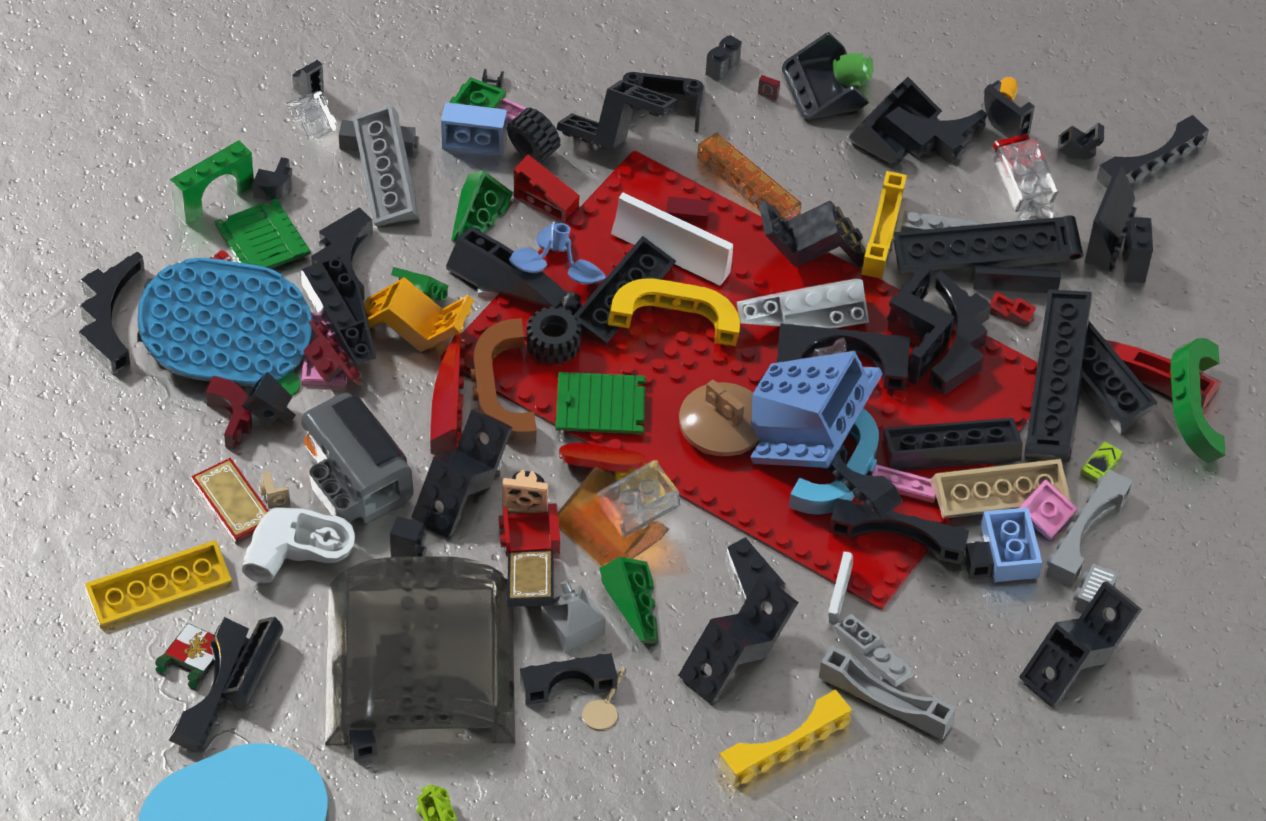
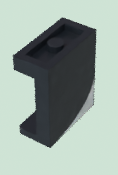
M999 80L989 84L984 89L983 103L981 105L982 110L987 113L986 122L1007 138L1023 134L1029 135L1035 106L1030 102L1022 107L1016 105L1000 93L1001 82Z

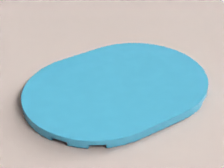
M251 743L226 749L166 777L146 798L138 821H326L328 799L320 774L303 756L282 746Z

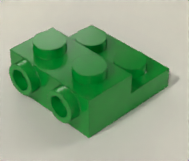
M470 77L465 84L461 85L459 92L455 97L451 98L449 103L498 108L506 97V91Z
M393 267L391 275L398 278V280L405 277L434 302L436 300L442 302L446 300L448 285L427 275Z

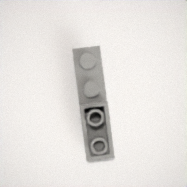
M850 614L834 625V629L850 651L879 680L886 679L897 687L913 676V669L882 645V638L854 615Z

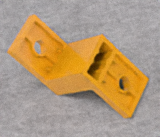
M403 277L368 297L364 303L369 329L376 324L385 322L417 350L423 352L428 348L432 349L441 341L445 342L454 334L458 335L463 330V323L472 311L471 306L474 299L466 295L442 309Z

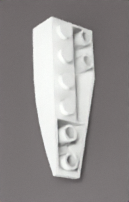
M861 279L818 285L737 302L740 323L780 326L783 323L821 328H839L869 322L863 280Z

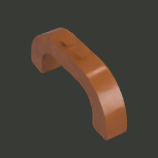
M522 319L501 321L488 328L476 343L474 369H470L471 382L476 383V387L473 388L474 401L478 400L479 411L513 427L508 441L518 443L536 442L537 429L534 412H510L499 404L496 397L492 366L494 358L505 350L524 348Z

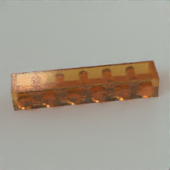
M717 132L698 144L697 158L699 161L709 167L716 176L721 177L729 187L734 188L740 193L744 199L752 203L758 211H760L759 203L767 200L771 206L777 208L779 215L785 217L787 221L801 214L802 203Z

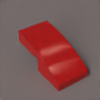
M997 291L989 303L991 305L990 313L1020 324H1028L1036 310L1035 306L1019 297L1016 301H1013Z

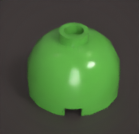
M850 53L840 56V60L837 62L836 59L833 61L834 76L838 83L846 88L853 86L858 90L872 78L874 66L871 56H868L867 59L861 53Z

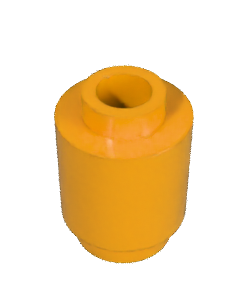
M1005 77L1000 81V93L1013 102L1018 91V83L1014 78Z

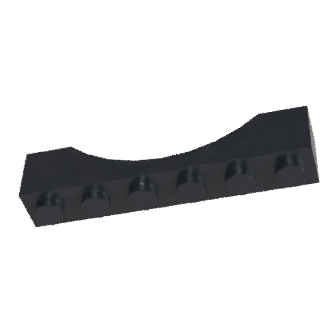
M1191 115L1177 123L1172 138L1158 150L1134 157L1115 156L1100 164L1097 180L1108 188L1115 168L1120 163L1124 168L1129 183L1139 182L1150 173H1155L1161 167L1172 164L1176 159L1188 155L1196 148L1203 147L1207 142L1209 129L1194 115Z
M843 443L830 466L823 468L827 473L831 472L833 478L838 483L841 481L849 493L852 491L860 503L864 501L865 506L871 513L875 511L880 517H883L903 502L895 485L886 477L863 475L848 468L846 462L848 452Z
M838 498L829 533L849 538L873 532L899 534L921 543L932 551L939 560L960 565L962 564L969 530L962 529L961 527H953L937 521H929L916 516L896 513L895 511H889L883 517H880L875 511L871 513L863 504Z
M226 617L222 619L210 643L214 660V680L211 690L201 702L182 712L175 723L169 741L192 752H195L199 745L204 746L209 735L206 729L208 726L212 727L217 717V714L214 713L215 708H220L225 698L222 694L223 689L231 676L232 669L235 668L240 658L238 656L240 650L243 651L249 641V638L246 637L249 628Z

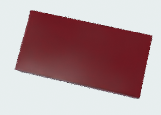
M668 196L666 213L676 218L707 221L710 201Z

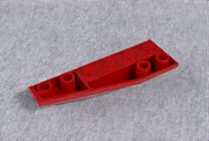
M461 332L453 336L441 362L434 386L431 408V453H447L456 450L462 435L463 394H459V389H464V376H460V371H464L465 358H461V353H465V340H461Z
M1106 340L1140 382L1172 397L1170 358L1134 346ZM1199 370L1201 406L1203 411L1222 381Z

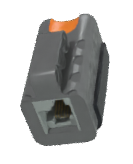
M341 393L303 414L301 424L308 434L304 439V444L317 462L309 470L311 488L332 516L344 518L348 522L359 517L364 523H369L405 504L412 498L414 494L412 470L407 464L405 454L359 397L352 396L349 393Z

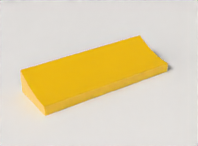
M213 540L85 583V592L101 628L231 584L232 579L217 540Z

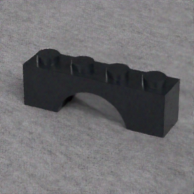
M612 653L520 668V684L525 705L548 701L552 690L564 682L575 681L583 683L594 693L609 691L612 688L617 689L618 675Z

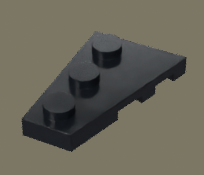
M746 537L727 547V555L733 571L737 575L740 583L739 587L745 599L749 596L759 577L763 575L781 589H785L786 583Z

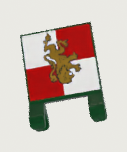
M187 623L165 653L156 659L155 665L157 667L155 671L164 674L171 661L192 670L187 676L189 680L188 686L196 689L203 675L214 662L210 648L214 634Z

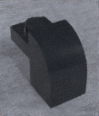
M1097 123L1085 133L1074 126H1070L1058 136V151L1072 159L1087 160L1095 157L1096 147L1104 142V126Z
M281 157L275 172L258 169L252 183L253 198L268 201L273 199L279 200L291 192L292 168H290L288 158Z

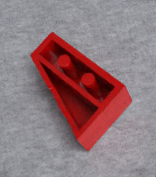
M529 154L514 168V198L563 224L578 210L580 195Z

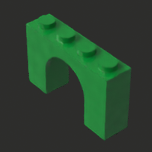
M240 140L170 179L174 213L186 225L203 216V193L207 186L216 178L225 175V184L237 196L253 187L252 152Z

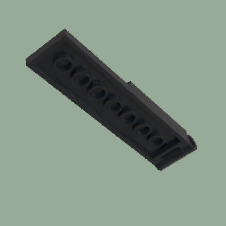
M1072 215L893 232L892 235L899 273L914 272L917 268L920 269L924 263L933 266L932 270L974 267L975 265L994 267L1028 266L1067 262V260H1078L1083 257L1076 218Z
M1048 289L1025 445V460L1047 461L1061 459L1062 463H1070L1083 376L1082 367L1092 292Z

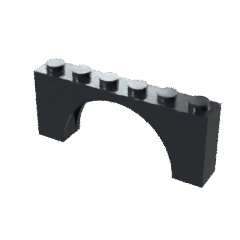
M781 323L776 363L810 358L816 353L829 349L851 350L865 356L877 368H880L883 389L905 391L910 337Z

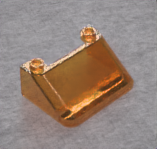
M595 467L559 510V525L601 566L619 556L634 559L661 540L669 529L658 521H651L643 529L612 499L619 491L618 480L611 473Z

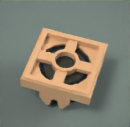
M521 470L516 472L512 479L503 478L502 511L503 507H507V511L513 513L548 512V483H545L544 479L534 471Z

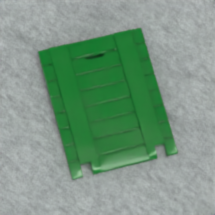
M277 199L271 200L270 206L262 203L227 216L228 221L224 223L221 219L214 221L239 263L258 265L271 269L311 254L310 249Z
M559 372L556 430L644 434V426L636 424L644 423L646 388L637 385L646 384V377L638 375Z

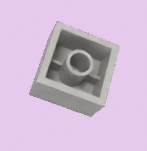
M569 580L560 583L564 594L554 598V605L542 606L541 621L565 653L605 634L604 615L583 587L580 585L572 589Z

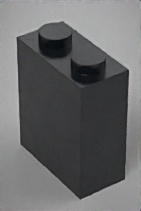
M1130 217L1122 249L1124 282H1146L1153 253L1151 218Z

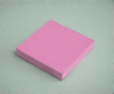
M1046 479L1019 507H1028L1033 527L1049 541L1079 510Z

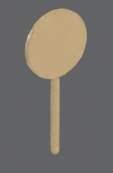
M621 667L618 673L617 685L626 670L625 667ZM615 688L610 689L605 700H594L584 707L582 718L588 727L594 730H606L615 724L617 710L609 702Z

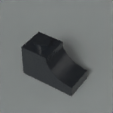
M318 60L292 74L293 89L308 102L324 93L323 64Z

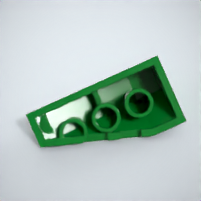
M484 170L468 174L460 193L451 241L456 243L457 239L471 227L484 233L488 227L495 223V219L506 211L513 192Z
M619 556L600 567L601 581L606 591L640 641L651 644L658 643L657 619L652 612V608L656 605L655 600L651 598V590L654 589V583L647 561Z

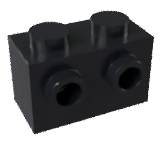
M397 516L390 532L391 560L417 567L420 559H424L427 547L424 546L426 540L424 523L415 519Z

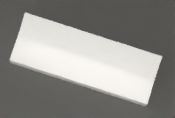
M625 193L621 194L618 199L612 235L633 245L644 236L675 259V265L721 286L731 273L732 243Z

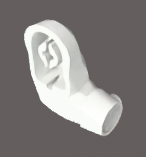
M296 508L270 509L262 517L253 533L251 545L246 550L242 572L255 582L269 583L272 582L286 558L295 561L340 562L348 557L352 551L355 540L353 527L344 518L323 515L311 510Z

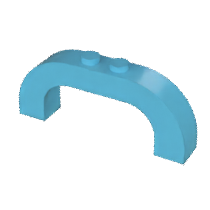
M862 409L848 433L856 440L858 445L847 467L857 473L867 475L869 471L872 472L877 462L875 457L879 432L872 416L865 409ZM799 478L790 494L789 508L807 514H828L833 512L837 498L852 501L855 496L852 491L849 493L844 488L841 481L839 483L835 481L830 484L819 485Z

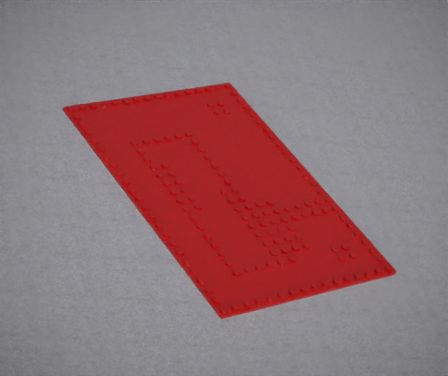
M632 151L564 223L570 227L569 238L571 240L570 247L573 262L575 263L577 260L588 261L598 267L607 277L634 246L611 234L616 218L618 199L622 193L663 212H666L668 196L708 200L710 203L707 221L678 219L733 244L731 273L720 286L674 264L662 280L714 290L726 297L738 313V301L818 285L861 279L863 280L869 322L836 329L896 335L887 330V316L891 308L889 307V302L894 295L897 296L900 293V289L879 278L861 275L862 269L830 252L795 268L765 236L761 216L638 151ZM541 248L538 251L539 255L542 254L545 249ZM551 249L543 258L547 266L542 272L566 292L573 291L575 294H579L582 305L603 282L581 284L571 279L568 275V269L571 266L569 265L567 250L552 251ZM499 293L461 333V340H465V353H461V358H465L464 371H460V373L471 379L470 369H474V350L480 336L496 323L521 318L524 348L505 350L499 353L492 362L496 393L523 409L534 412V415L555 427L559 372L645 376L646 384L637 385L646 388L645 418L643 424H636L644 426V434L567 430L564 432L583 443L639 452L645 456V464L658 461L665 489L833 584H836L843 553H852L853 566L846 591L877 609H883L929 550L921 543L899 534L873 532L849 538L829 533L833 512L828 514H807L789 508L790 494L799 478L819 485L830 484L836 481L831 472L827 473L823 467L753 464L750 457L757 445L742 455L715 456L704 454L691 445L682 434L679 425L680 408L685 398L695 389L707 385L711 380H714L717 383L724 382L740 385L754 393L769 366L777 362L780 326L740 323L736 346L714 343V325L703 315L656 306H642L637 308L632 314L630 327H621L605 347L581 333L580 350L575 358L571 357V361H563L560 365L557 363L548 365V362L541 363L540 359H534L533 354L529 353L527 347V323H529L531 316L534 317L536 311L541 312L542 308H550ZM953 322L949 346L916 385L909 382L910 372L908 371L905 391L883 389V379L881 376L865 403L863 409L872 416L879 432L875 457L877 459L876 465L890 468L883 437V428L1013 418L1020 433L1030 419L1038 362L987 336L985 345L978 349L984 356L982 370L943 396L929 383L931 369L947 355L955 341L956 332ZM551 334V335H547V336H550V337H559L560 335ZM910 343L908 368L912 362L911 352L916 346ZM829 349L816 353L811 357L850 352L851 350ZM445 350L444 353L440 356V361H441V362H442V360H443V358H444V355H445V353H446V350ZM856 352L863 367H876L872 361ZM849 434L843 441L848 452L847 464L858 445L856 440ZM996 463L907 470L902 472L931 479L937 473L994 467ZM869 471L867 475L872 476L873 471ZM899 494L903 502L891 510L908 516H916L920 519L937 521L945 525H949L953 519H942L937 498H935L934 503ZM855 497L852 500L854 503L865 505L864 501L860 503Z

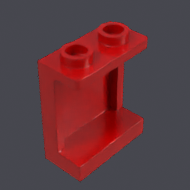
M557 503L548 504V512L508 514L507 507H503V515L498 516L499 529L504 531V534H500L501 548L505 547L506 556H508V552L554 550V554L560 553Z

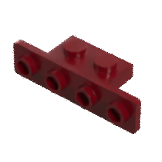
M310 320L309 324L318 337L304 349V353L323 380L329 383L344 370L349 379L361 387L364 384L359 378L362 376L361 373L354 366L351 367L349 364L350 358L343 351L340 352L338 349L340 347L339 343L327 334L329 332L328 328L322 322L318 324L314 320Z

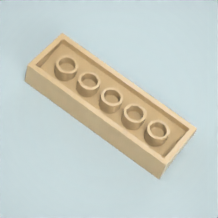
M1061 459L937 473L930 480L940 507L942 519L984 514V511L1019 508L1045 479L1071 501Z

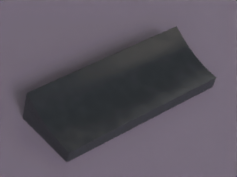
M642 236L575 313L578 321L581 323V333L605 347L621 328L608 325L612 301L617 291L627 283L639 279L662 280L674 266L676 260Z
M1089 321L1081 387L1121 435L1136 421L1157 408L1158 402Z
M1013 418L883 428V437L890 468L899 471L1017 462L1022 460L1023 442Z

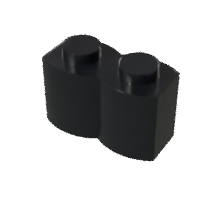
M729 35L720 41L718 47L711 49L706 58L705 75L716 81L724 78L728 70L734 68L740 62L742 41Z

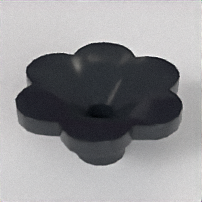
M568 291L566 296H562L560 299L561 307L564 308V311L570 310L572 315H575L582 306L580 302L581 296L573 291Z

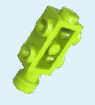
M427 785L421 789L422 794L416 798L419 804L416 807V811L424 821H457L446 788Z

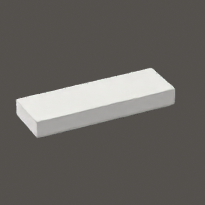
M849 552L843 553L828 612L829 622L831 623L839 621L850 578L853 555Z

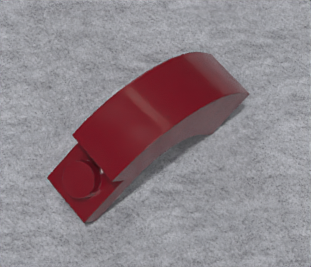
M213 376L206 390L207 406L225 410L232 416L225 430L224 439L225 447L234 449L237 441H241L243 433L250 435L252 429V414L242 407L247 394L236 383L225 378Z

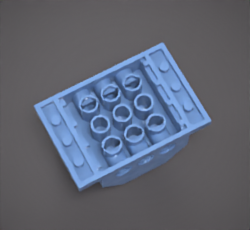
M855 351L772 363L752 394L751 426L759 438V443L750 457L753 464L828 468L882 376L880 368L863 367Z

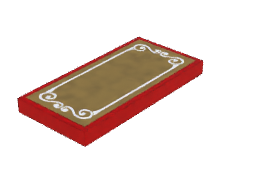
M231 457L191 476L193 484L235 543L253 535L260 520L269 510Z

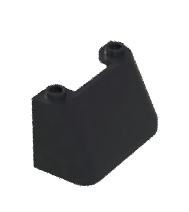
M907 77L880 102L847 138L853 144L886 162L898 164L906 156L904 154L906 148L882 130L885 116L897 107H900L916 116L939 120L937 116L942 110Z

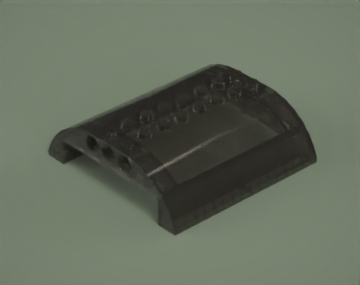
M449 556L386 557L354 565L340 573L331 582L328 596L325 746L349 745V730L491 728L492 743H515L513 607H507V577L502 572L490 565L468 558Z

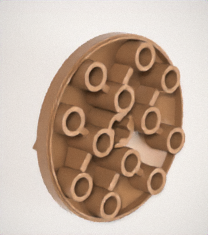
M711 380L707 385L695 389L685 398L680 408L679 425L682 434L691 445L704 454L735 456L742 455L751 450L759 443V438L751 426L753 392L740 385L724 382L717 383L714 380Z

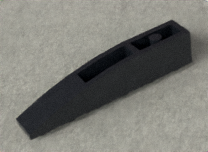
M473 227L469 228L457 239L446 264L447 270L483 289L547 308L555 306L557 309L561 306L560 299L562 296H566L567 292L542 271L529 273L512 265L509 258L514 251Z
M338 255L302 268V285L327 328L347 356L356 366L375 359L376 353L360 288L343 257Z

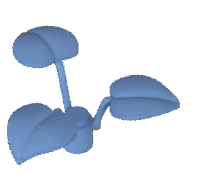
M554 222L537 235V245L545 249L542 254L539 255L537 251L530 248H520L514 251L509 258L511 264L525 272L536 273L546 268L547 263L543 258H545L549 250H567L568 261L571 266L568 269V275L571 279L581 284H593L606 279L605 274L594 264L585 260L573 262L570 247L571 240L569 238L570 227L563 223L556 224Z

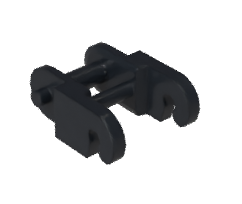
M484 69L482 82L496 83V85L492 86L500 88L503 83L504 71H501L500 77L497 80L487 79V69Z

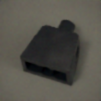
M266 372L254 384L242 404L244 409L269 425L273 424L278 418L288 425L296 416L295 413L287 408L292 399L291 395L269 372Z

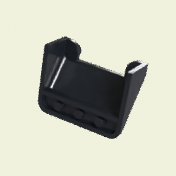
M826 32L795 53L782 65V72L800 115L806 120L860 110L869 104L867 97L855 87L851 86L846 89L845 86L839 84L833 72V61L835 59L836 62L839 61L840 56L847 54L845 46L830 32Z

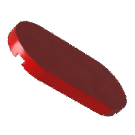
M570 443L559 448V458L571 465L627 473L632 468H635V471H640L645 467V456L636 451L588 443Z

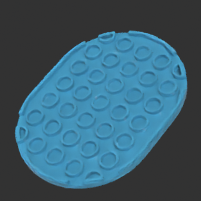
M191 258L167 266L147 284L138 306L137 321L139 334L146 349L158 363L171 372L187 378L211 381L213 376L228 379L238 386H254L266 372H269L276 380L288 375L303 360L305 356L304 349L310 344L313 331L309 324V321L312 320L310 307H308L302 292L294 283H291L282 274L272 269L226 260Z

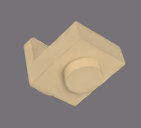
M270 471L261 473L262 482L258 483L261 496L265 495L268 507L282 506L290 503L289 488L286 486L275 489Z

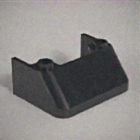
M628 72L623 76L622 81L677 100L697 102L694 132H699L705 87L701 81L639 72Z

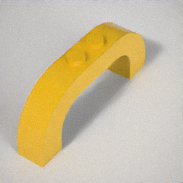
M639 279L621 287L613 298L608 325L629 328L632 313L637 308L656 306L703 315L714 325V343L736 346L740 330L739 315L733 304L714 290L659 279Z

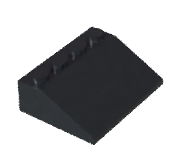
M1120 163L1115 168L1093 221L1084 262L1109 270L1111 263H1116L1119 255L1117 248H1122L1125 240L1123 234H1126L1130 217H1135L1137 210L1134 207V193L1124 168Z

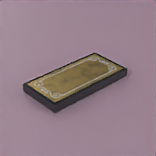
M554 550L508 552L507 607L554 605Z

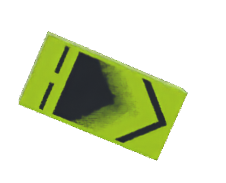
M1104 441L1081 468L1080 474L1097 483L1100 476L1104 477L1107 471L1116 465L1121 459L1123 452Z

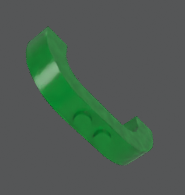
M1197 338L1178 347L1171 358L1173 412L1178 429L1188 447L1200 459L1210 463L1226 456L1225 438L1213 430L1204 417L1201 406L1199 370L1203 372L1220 364L1219 346L1206 338Z

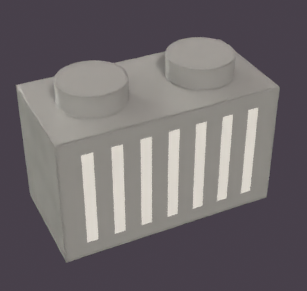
M1092 564L1090 571L1085 570L1081 579L1083 586L1076 589L1073 600L1077 601L1075 611L1084 612L1103 582L1108 581L1115 587L1118 573L1096 564Z

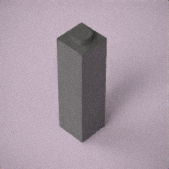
M342 120L339 131V149L359 151L353 121ZM401 126L406 155L413 157L414 149H418L419 136H416V128Z

